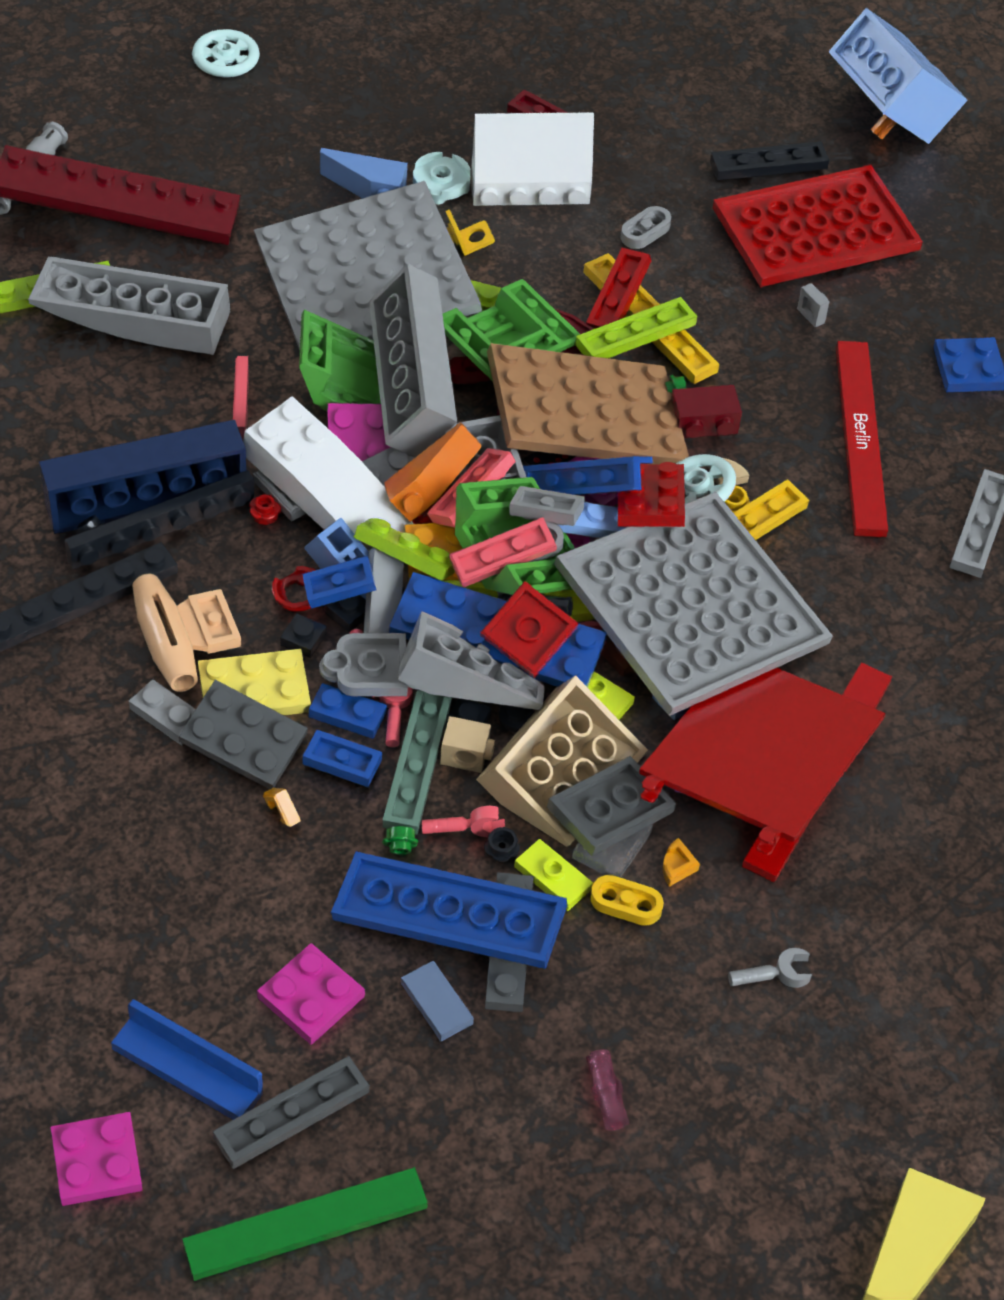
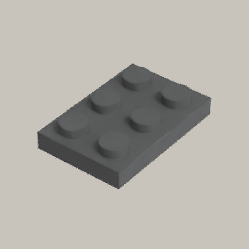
M214 680L179 735V742L271 789L276 786L308 733V728Z
M629 756L550 797L547 808L588 853L594 856L674 812L676 803L663 789L654 803L641 799V793L644 791L642 781L645 779V776L639 774L641 766Z

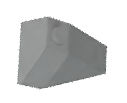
M423 611L420 613L401 659L398 674L399 681L412 689H419L433 695L534 710L541 709L544 698L543 684L511 663L500 664L488 654L490 649L481 643L477 648L460 637L463 631L454 625Z

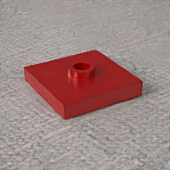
M524 581L480 632V636L535 678L578 628L579 623Z

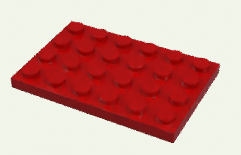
M872 165L714 199L712 209L760 287L919 251L923 243Z

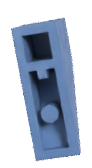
M325 148L320 150V174L360 198L407 186V163Z
M342 518L335 521L304 547L320 569L364 556L369 558V551L360 540L354 538L355 534ZM366 593L361 594V596L364 599H366Z

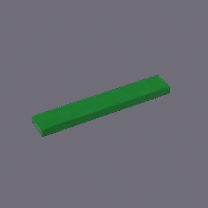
M414 1167L182 1238L193 1281L427 1209L428 1202Z

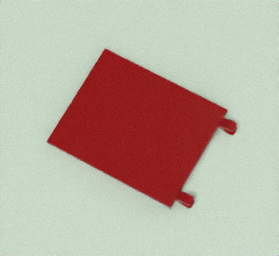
M775 668L691 706L640 767L639 774L645 776V779L642 781L644 791L641 793L640 798L654 803L663 786H668L762 828L759 833L758 839L760 843L757 846V851L770 855L780 837L794 843L885 718V713L779 668Z

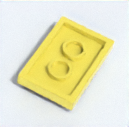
M301 649L198 661L202 698H204L214 680H217L282 715L309 712L311 701Z

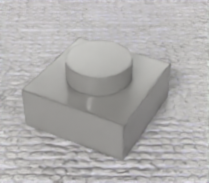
M810 283L801 288L797 309L814 327H818L825 323L830 301Z

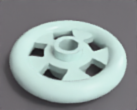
M230 29L215 30L204 34L195 42L192 49L193 60L203 72L225 78L236 77L249 72L257 64L260 55L257 43L249 35ZM212 43L216 44L212 49L207 47ZM240 50H247L248 55H240ZM212 56L215 61L211 63L206 58ZM234 62L237 63L236 65L226 66L229 64H233Z
M699 454L675 463L684 464L685 495H687L685 497V504L717 492L725 502L735 488V471L731 464L721 457ZM700 467H710L711 469L707 472V470ZM723 477L722 484L714 485L713 479Z

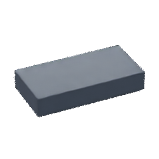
M434 960L401 977V985L440 1041L473 1025L474 1017Z

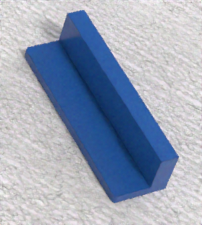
M632 456L523 466L526 477H533L542 490L582 495L641 490L640 464H651L653 460L652 457Z
M132 999L128 1004L129 1020L111 1042L112 1050L232 1120L254 1108L263 1095V1079L260 1071L140 1002Z

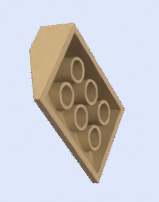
M575 675L554 689L543 702L541 709L533 713L476 780L502 806L567 847L575 840V837L547 808L549 798L629 756L638 763L648 749Z

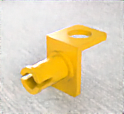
M450 209L445 211L450 222L447 223L448 227L446 228L453 243L460 246L464 256L495 242L485 220L459 231ZM481 231L485 233L481 241H469L470 235L474 232Z

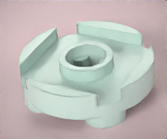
M443 152L429 153L416 161L415 169L413 170V184L425 181L435 204H442L445 200H452L469 192L471 169L469 164L457 155L452 154V158L443 157Z

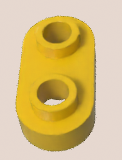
M604 875L594 881L591 889V903L601 913L638 925L654 924L661 917L664 901L661 894L654 888L617 876ZM610 896L614 898V900L609 901L604 899L603 897ZM645 907L649 911H641L638 908Z

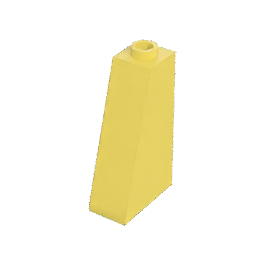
M909 1168L901 1185L862 1300H917L973 1225L986 1198Z

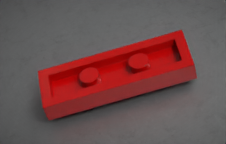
M621 248L586 324L596 329L625 318L651 263L650 254Z

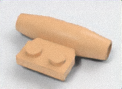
M144 574L133 582L134 601L140 628L153 661L174 691H187L194 687L198 681L193 650L206 651L210 654L241 647L240 633L221 589L190 595L188 599L176 606L156 575Z

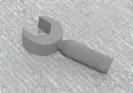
M801 948L786 949L780 954L775 967L764 965L728 972L729 984L732 987L771 980L778 976L779 980L789 987H803L810 982L812 974H797L791 964L793 961H808L810 953Z

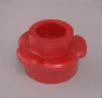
M260 495L253 498L249 503L251 516L255 522L262 525L274 523L282 510L281 506L271 495Z

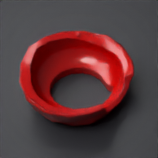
M297 566L295 572L283 579L274 578L272 594L276 602L292 612H303L311 609L308 600L297 603L289 601L286 597L285 588L294 583L305 586L302 574L315 571V569L307 566Z

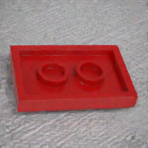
M673 462L640 464L641 490L618 492V526L685 527L684 464H675Z

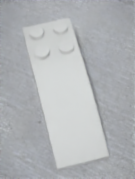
M290 397L245 430L243 442L246 448V458L324 530L339 518L345 521L354 534L357 526L370 518L385 520L391 525V528L401 533H404L405 525L414 524L390 502L386 488L363 462L294 397ZM361 541V543L365 546V548L368 551H370L373 548L372 546Z

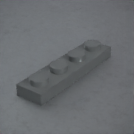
M497 872L496 883L533 891L534 876ZM489 956L485 1009L512 1012L523 1011L526 978L525 964Z
M347 1056L214 1130L213 1139L232 1169H235L368 1094L370 1085L350 1056Z

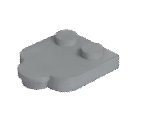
M351 633L344 635L339 639L337 649L327 652L321 659L319 664L320 674L324 679L337 683L339 690L348 696H407L408 686L398 680L401 659L406 649V633Z

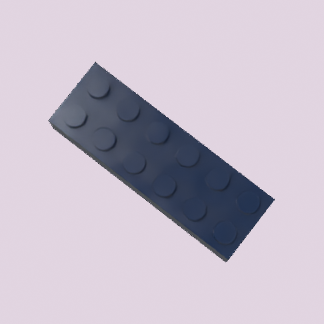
M236 421L219 422L39 461L45 506L54 534L72 531L79 523L92 515H96L99 520H104L105 523L112 522L246 471V448Z

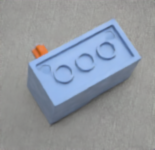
M868 8L864 9L829 51L832 57L884 114L871 128V131L880 139H883L895 124L898 123L929 144L967 101L938 68L933 66L903 33Z

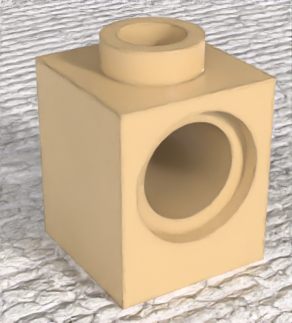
M449 716L441 746L440 765L482 773L485 760H492L495 748V740L490 739L491 725Z

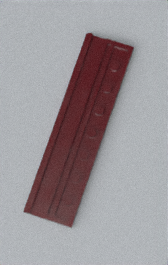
M5 145L0 158V197L229 245L241 195Z

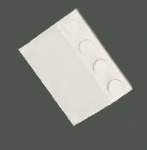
M594 113L475 114L471 166L473 206L590 204Z

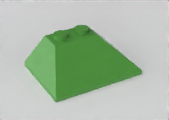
M523 279L502 287L495 306L467 318L457 308L442 314L445 335L491 380L492 375L487 356V350L491 343L562 352L574 346L576 336L580 335L571 324Z
M304 309L301 314L299 368L313 403L327 412L328 403L381 404L374 340Z
M533 477L460 483L456 489L455 536L462 548H467L534 521L510 515L509 504L520 486L540 489ZM563 533V548L557 555L541 561L508 564L499 574L481 580L485 589L513 595L524 581L539 593L571 590V586L556 568L554 562L556 556L573 550L575 547L568 535Z

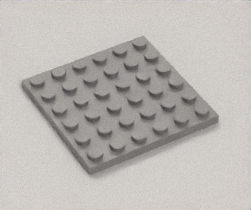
M425 181L254 230L256 241L299 350L301 314L304 309L373 340L369 300L407 264L438 279L442 314L454 308H457L465 316L482 312L481 302Z
M717 492L685 504V527H627L556 556L554 562L556 568L669 716L826 646L833 637Z

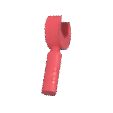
M408 687L407 696H379L380 702L386 704L387 708H389L385 742L388 747L395 748L400 744L401 709L410 705L413 700L414 689Z
M481 806L471 812L470 819L462 816L422 820V833L457 832L471 828L473 834L480 837H488L494 829L505 827V819L498 820V807Z

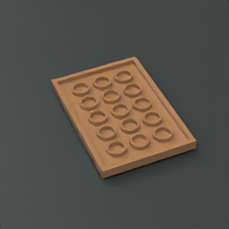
M490 344L487 356L507 448L598 459L632 456L652 457L653 463L651 464L663 462L677 463L689 457L682 428H678L677 418L672 406V393L667 391L665 382L669 381L665 366Z

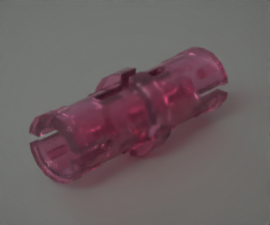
M596 1050L591 1052L590 1056H586L594 1085L592 1087L593 1098L598 1100L605 1129L608 1131L620 1130L629 1124V1118L627 1117L621 1095L623 1086L615 1075L610 1052L608 1050Z

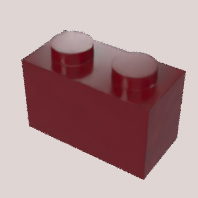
M734 385L672 390L671 402L677 418L678 428H682L684 438L738 434L742 410Z

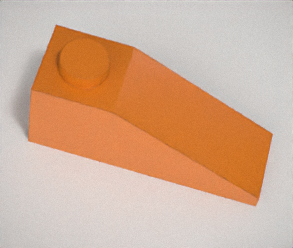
M461 422L384 482L390 502L411 522L440 498L482 447L481 443Z

